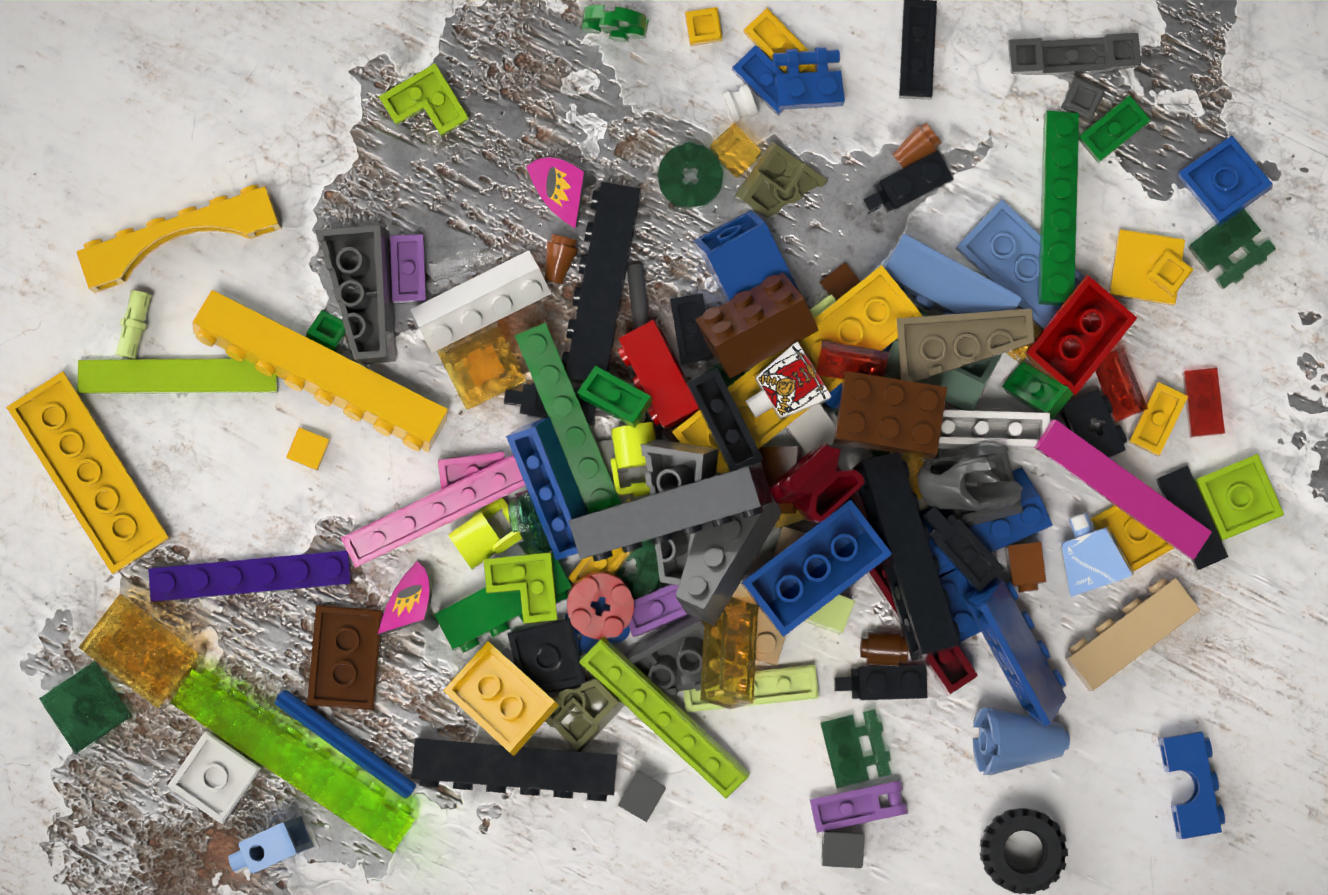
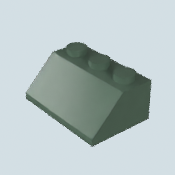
M917 308L923 316H933ZM897 338L892 344L882 370L901 380ZM1002 354L917 382L947 387L946 402L952 404L957 409L973 411Z

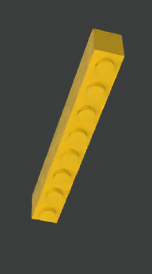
M214 290L210 291L192 322L193 334L196 335V339L210 347H213L214 344L221 347L234 360L242 362L243 359L254 363L255 369L260 373L270 377L273 374L284 379V383L288 387L296 391H302L303 389L313 394L315 400L325 406L333 404L343 409V413L355 421L363 419L369 422L380 434L385 436L392 434L402 439L403 444L414 451L422 449L429 453L447 420V408Z

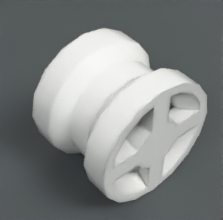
M747 84L740 86L736 92L731 93L727 91L722 93L726 110L733 124L740 122L741 118L747 115L750 117L758 115L754 98Z

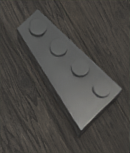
M381 225L315 230L323 250L326 268L332 280L334 295L342 313V321L354 360L362 364L396 362L389 231Z
M659 439L641 444L642 456H645L647 472L645 473L646 486L650 487V494L652 495L714 476L715 471H717L719 449ZM681 530L671 533L673 539L655 544L659 578L662 583L679 585L695 536V533L683 536Z

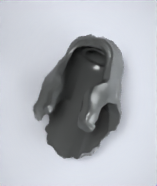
M997 442L971 445L955 457L926 460L917 474V482L922 498L929 506H935L937 509H965L978 512L984 509L1007 508L1021 500L1023 487L1019 485V482L1000 481V478L990 471L996 465L993 460H988L984 455L1004 454L1009 450L1006 445Z

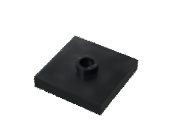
M570 618L507 633L515 666L545 693L588 682L586 669L579 663L582 658V652L576 629L572 626Z

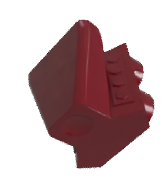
M826 442L818 449L811 450L769 487V490L777 504L792 503L805 520L820 523L864 484V478L856 470L836 472L841 449L830 447Z

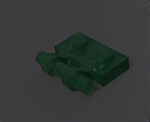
M1245 209L1220 226L1216 224L1188 246V249L1207 273L1217 265L1222 269L1224 273L1216 278L1215 281L1223 290L1230 284H1237L1244 279L1243 274L1255 265L1261 266L1267 261V256L1276 250L1270 240H1266L1260 246L1253 242L1252 239L1261 232V229ZM1242 247L1247 255L1236 264L1232 263L1228 257Z
M875 709L862 712L865 726L856 728L853 715L820 723L836 788L868 781L869 777L866 767L876 765L879 778L892 775L889 761H892L890 751L885 749L881 734L884 728L882 721L878 722ZM868 735L873 755L863 757L859 737Z

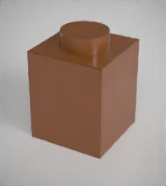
M1041 542L1006 546L1004 549L1008 580L1013 587L1018 586L1019 593L1039 590L1038 584L1046 582Z

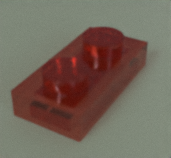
M822 340L816 372L821 376L843 379L846 371L884 377L889 352Z
M1124 348L1111 351L1095 372L1104 394L1107 395L1111 402L1115 422L1143 412L1148 407Z
M1217 368L1183 371L1184 393L1188 396L1186 410L1190 438L1225 434Z

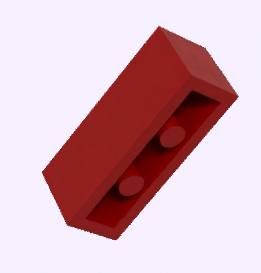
M652 320L618 338L622 345L618 349L621 359L626 367L632 365L637 375L633 378L636 388L650 395L653 400L652 406L648 408V412L656 426L662 424L665 429L669 430L699 411L687 387L688 380L659 323Z

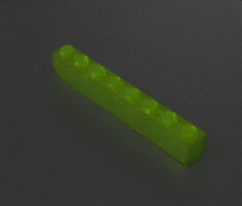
M204 668L202 672L192 669L170 701L172 705L392 854L396 853L418 820V818L412 815L415 811L413 807L400 799L394 803L384 796L387 790L372 780L368 784L357 778L359 771L344 761L339 766L330 760L329 757L332 754L330 751L316 742L311 747L301 739L304 736L302 732L289 724L283 728L273 720L276 715L265 707L259 705L256 710L246 703L249 698L247 695L233 686L228 691L218 683L221 678L207 668Z

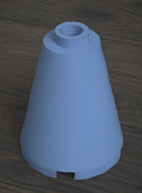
M989 707L980 708L974 720L973 728H979V738H973L974 759L979 772H984L983 775H994L1062 757L1065 750L1069 749V732L1064 730L1061 723L1052 722L1044 727L1030 716Z

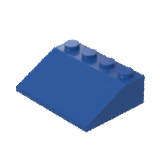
M996 577L980 592L974 589L962 597L1024 712L1046 727L1052 723L1067 698L1062 688L1066 687V683L1057 669L1051 670L1046 660L1051 656L1042 640L1036 642L1030 631L1035 626L1025 610L1020 612L1015 601L1019 597L1010 581L1005 583L1002 579Z

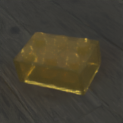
M123 594L118 595L78 647L157 709H165L206 657L130 597Z

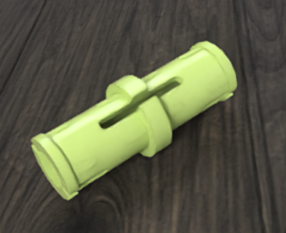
M136 290L130 291L125 318H121L120 322L122 330L115 355L129 359L137 358L142 332L146 331L147 328L145 320L152 295Z

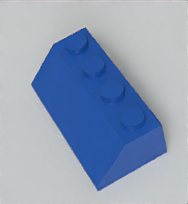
M1022 467L1012 472L1015 482H1019V485L1023 487L1020 500L1023 513L968 527L990 553L1053 526L1040 495ZM929 507L919 512L922 524L926 525L929 534L934 529L927 523L923 516L932 507ZM938 509L945 518L951 514L954 516L952 509ZM930 537L929 548L932 556L936 557L940 568L938 576L956 569Z
M849 500L824 521L817 524L741 582V585L784 637L887 559L892 553L852 500Z

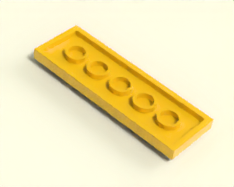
M60 372L6 407L111 574H117L171 539L65 372Z

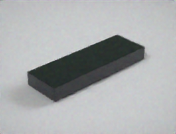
M903 1L899 98L932 99L937 1Z
M1185 466L1157 478L1156 481L1164 498L1212 532L1194 560L1191 559L1195 570H1200L1228 558L1189 467Z

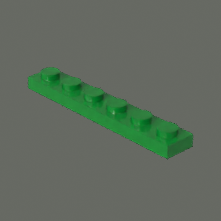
M1047 110L1044 114L1038 304L1062 306L1075 289L1079 113Z
M546 322L514 335L548 417L551 419L588 512L592 513L621 504Z

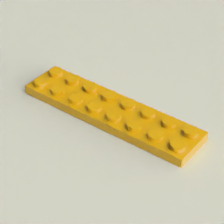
M881 265L814 318L819 331L798 343L830 393L843 382L846 371L856 372L897 339V318L922 317L923 315ZM791 346L758 363L728 387L758 449L808 410L806 409L779 419L773 408L755 418L745 400L761 391L755 378ZM697 411L672 431L680 443L718 449L700 411ZM718 450L717 472L722 474L729 472V469Z

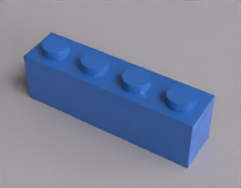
M547 417L519 427L507 435L506 438L557 561L578 554L568 520L588 514L551 419Z

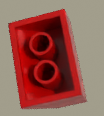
M1086 275L1037 336L1034 343L1025 351V355L1035 369L1067 386L1073 395L1076 396L1136 321L1137 317L1094 279Z

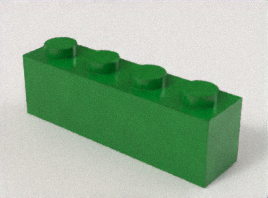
M552 552L557 605L567 599V592L572 586ZM485 587L435 613L434 615L452 650L461 649L462 653H465L479 646L480 642L478 639L488 633L494 638L510 629L509 622L519 617L523 622L520 590L487 594Z

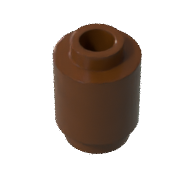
M868 631L867 638H861L860 658H866V665L899 666V663L907 664L908 647L905 637L900 636V633Z

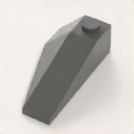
M691 615L673 621L623 654L667 696L677 695V692L696 689V691L709 689L736 675L737 672L723 631L716 622L715 626ZM593 675L588 677V681L596 679Z

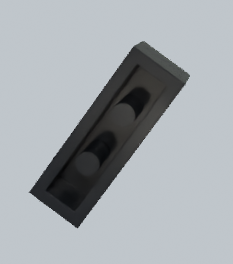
M718 368L688 382L687 387L729 471L762 462L763 458Z

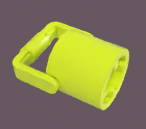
M639 423L635 428L627 425L611 429L615 458L610 460L616 492L620 495L633 493L634 497L650 495V487L646 486V482L620 488L617 469L646 466L645 456H642L641 444L656 439L654 423Z
M500 498L477 511L471 519L450 532L448 536L471 570L484 562L483 559H489L495 554H500L523 539L526 531L521 525L523 519L515 507L507 505L505 500ZM503 509V515L509 524L516 529L502 539H499L487 522V519Z

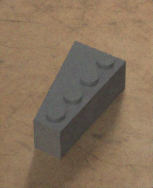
M715 471L714 476L719 475L721 473ZM773 496V502L762 506L763 513L747 518L743 517L742 512L731 515L732 522L713 527L712 521L701 524L703 530L695 533L675 596L687 614L715 626L782 514Z

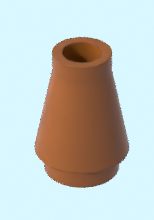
M924 123L921 127L917 125L892 155L905 168L938 151L936 148L942 142L930 126Z
M556 234L551 235V239L547 241L545 280L563 284L564 278L578 251L576 239Z

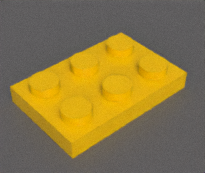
M489 641L483 645L443 690L513 756L559 706Z

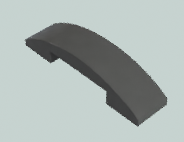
M1138 33L1106 34L1103 38L1042 41V38L1008 40L1011 74L1069 75L1106 72L1141 66Z

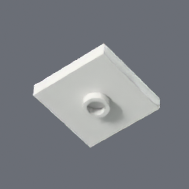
M205 731L167 787L219 823L224 824L262 768L209 731Z

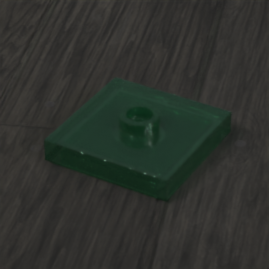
M97 661L92 662L39 698L75 754H79L133 717Z

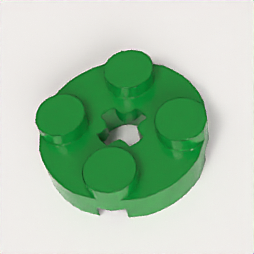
M589 5L584 9L582 30L594 34L601 32L609 33V39L618 42H628L629 37L637 39L646 38L649 19L646 20L647 16L642 13L616 6L615 11H604L605 5Z

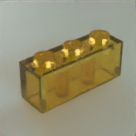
M731 597L715 626L704 622L701 701L728 709L754 703L758 627L757 605Z

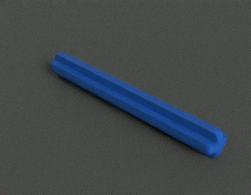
M283 690L277 696L274 703L284 712L404 799H408L416 789V784L289 691Z

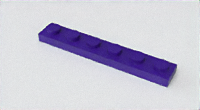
M347 550L148 568L151 602L352 584L350 557Z

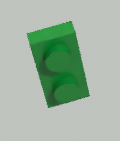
M1129 95L1079 136V141L1099 164L1151 120Z
M1024 362L1018 366L1002 386L1007 394L1036 411L1050 413V419L1052 420L1073 396V393L1067 386Z
M596 365L577 392L579 398L633 428L637 426L653 402L650 395Z

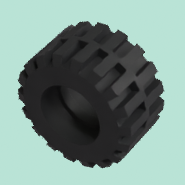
M1026 808L1010 809L992 819L993 822L986 826L984 837L980 840L981 853L979 854L986 874L992 878L994 883L1013 893L1035 894L1037 891L1048 889L1051 883L1057 882L1060 878V872L1065 870L1067 864L1065 863V857L1068 856V849L1065 846L1067 840L1065 834L1061 833V827L1057 822L1051 820L1050 816L1045 813ZM1018 831L1032 832L1042 843V858L1038 865L1029 871L1013 869L1007 863L1004 856L1006 841L1013 833Z

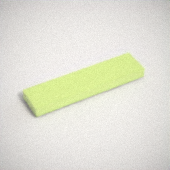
M815 665L736 673V675L709 689L683 691L686 713L819 698Z

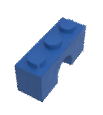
M1203 732L1158 739L1164 772L1184 771L1192 778L1194 783L1193 794L1186 802L1171 805L1177 839L1221 833V825L1225 824V815L1222 805H1217L1214 791H1219V783L1216 772L1210 771L1208 758L1213 756L1210 739L1208 737L1204 738Z

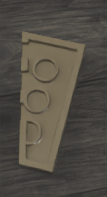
M1032 309L896 319L901 380L917 382L1034 343Z

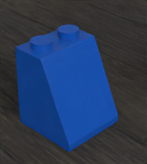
M752 210L693 240L726 302L732 300L736 294L742 291H749L762 284L769 276L778 275L782 272L799 291L767 224Z

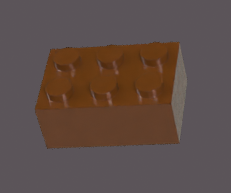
M784 272L769 276L762 284L749 291H742L736 294L732 300L719 307L708 309L702 316L695 319L711 353L729 378L738 375L819 331L805 299Z
M846 371L842 382L833 443L934 459L938 453L947 387Z

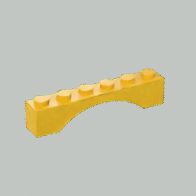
M251 185L240 190L241 195L229 199L226 195L219 196L210 200L209 206L197 209L196 206L187 207L178 211L177 217L168 220L165 217L156 218L148 221L145 228L134 231V228H127L115 233L116 238L104 242L102 239H95L83 245L84 249L78 250L76 253L88 289L93 293H98L126 283L134 269L147 255L161 245L180 236L197 232L218 231L254 239L282 229L269 191L265 186L260 188L259 185Z

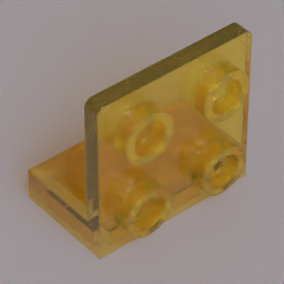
M497 322L437 351L467 410L505 392V389L509 390L525 381Z

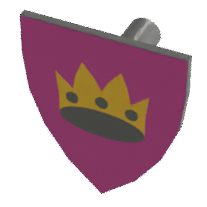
M544 157L527 165L526 167L533 185L545 204L564 222L574 228H578L583 191L585 188L595 185V175L591 172L586 174L587 171L561 157Z
M419 561L414 563L394 589L381 620L378 632L380 636L416 624H421L430 631H434L438 627L437 619L429 614L432 598L431 578L427 569Z

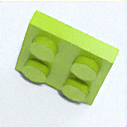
M1258 454L1195 479L1221 541L1284 515Z

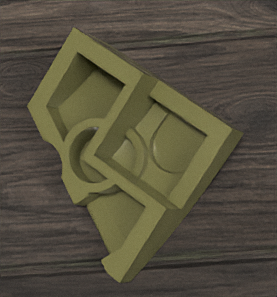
M772 142L735 194V197L761 215L769 218L779 212L784 205L797 202L802 199V195L817 186L823 187L828 180Z
M593 679L579 687L566 689L552 696L551 698L559 706L545 722L550 727H554L576 751L581 752L625 705L600 681Z

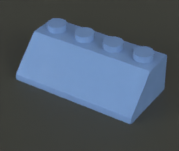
M903 234L885 267L904 292L915 297L914 303L927 310H931L934 307L943 312V315L1016 310L1022 299L1021 296L906 234Z

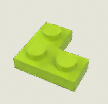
M436 63L379 96L396 127L424 110L441 138L470 121Z
M551 553L483 559L487 594L520 590L524 624L558 620Z

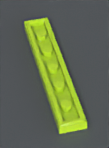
M234 359L78 360L77 393H278V376L273 374L270 377L260 373L255 369V364L246 359H243L242 362Z
M604 636L581 658L579 663L725 799L749 777L750 772Z

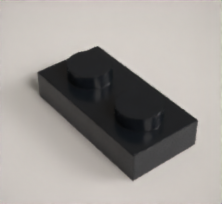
M703 293L670 299L681 365L714 360V355L711 353L695 321L706 311Z

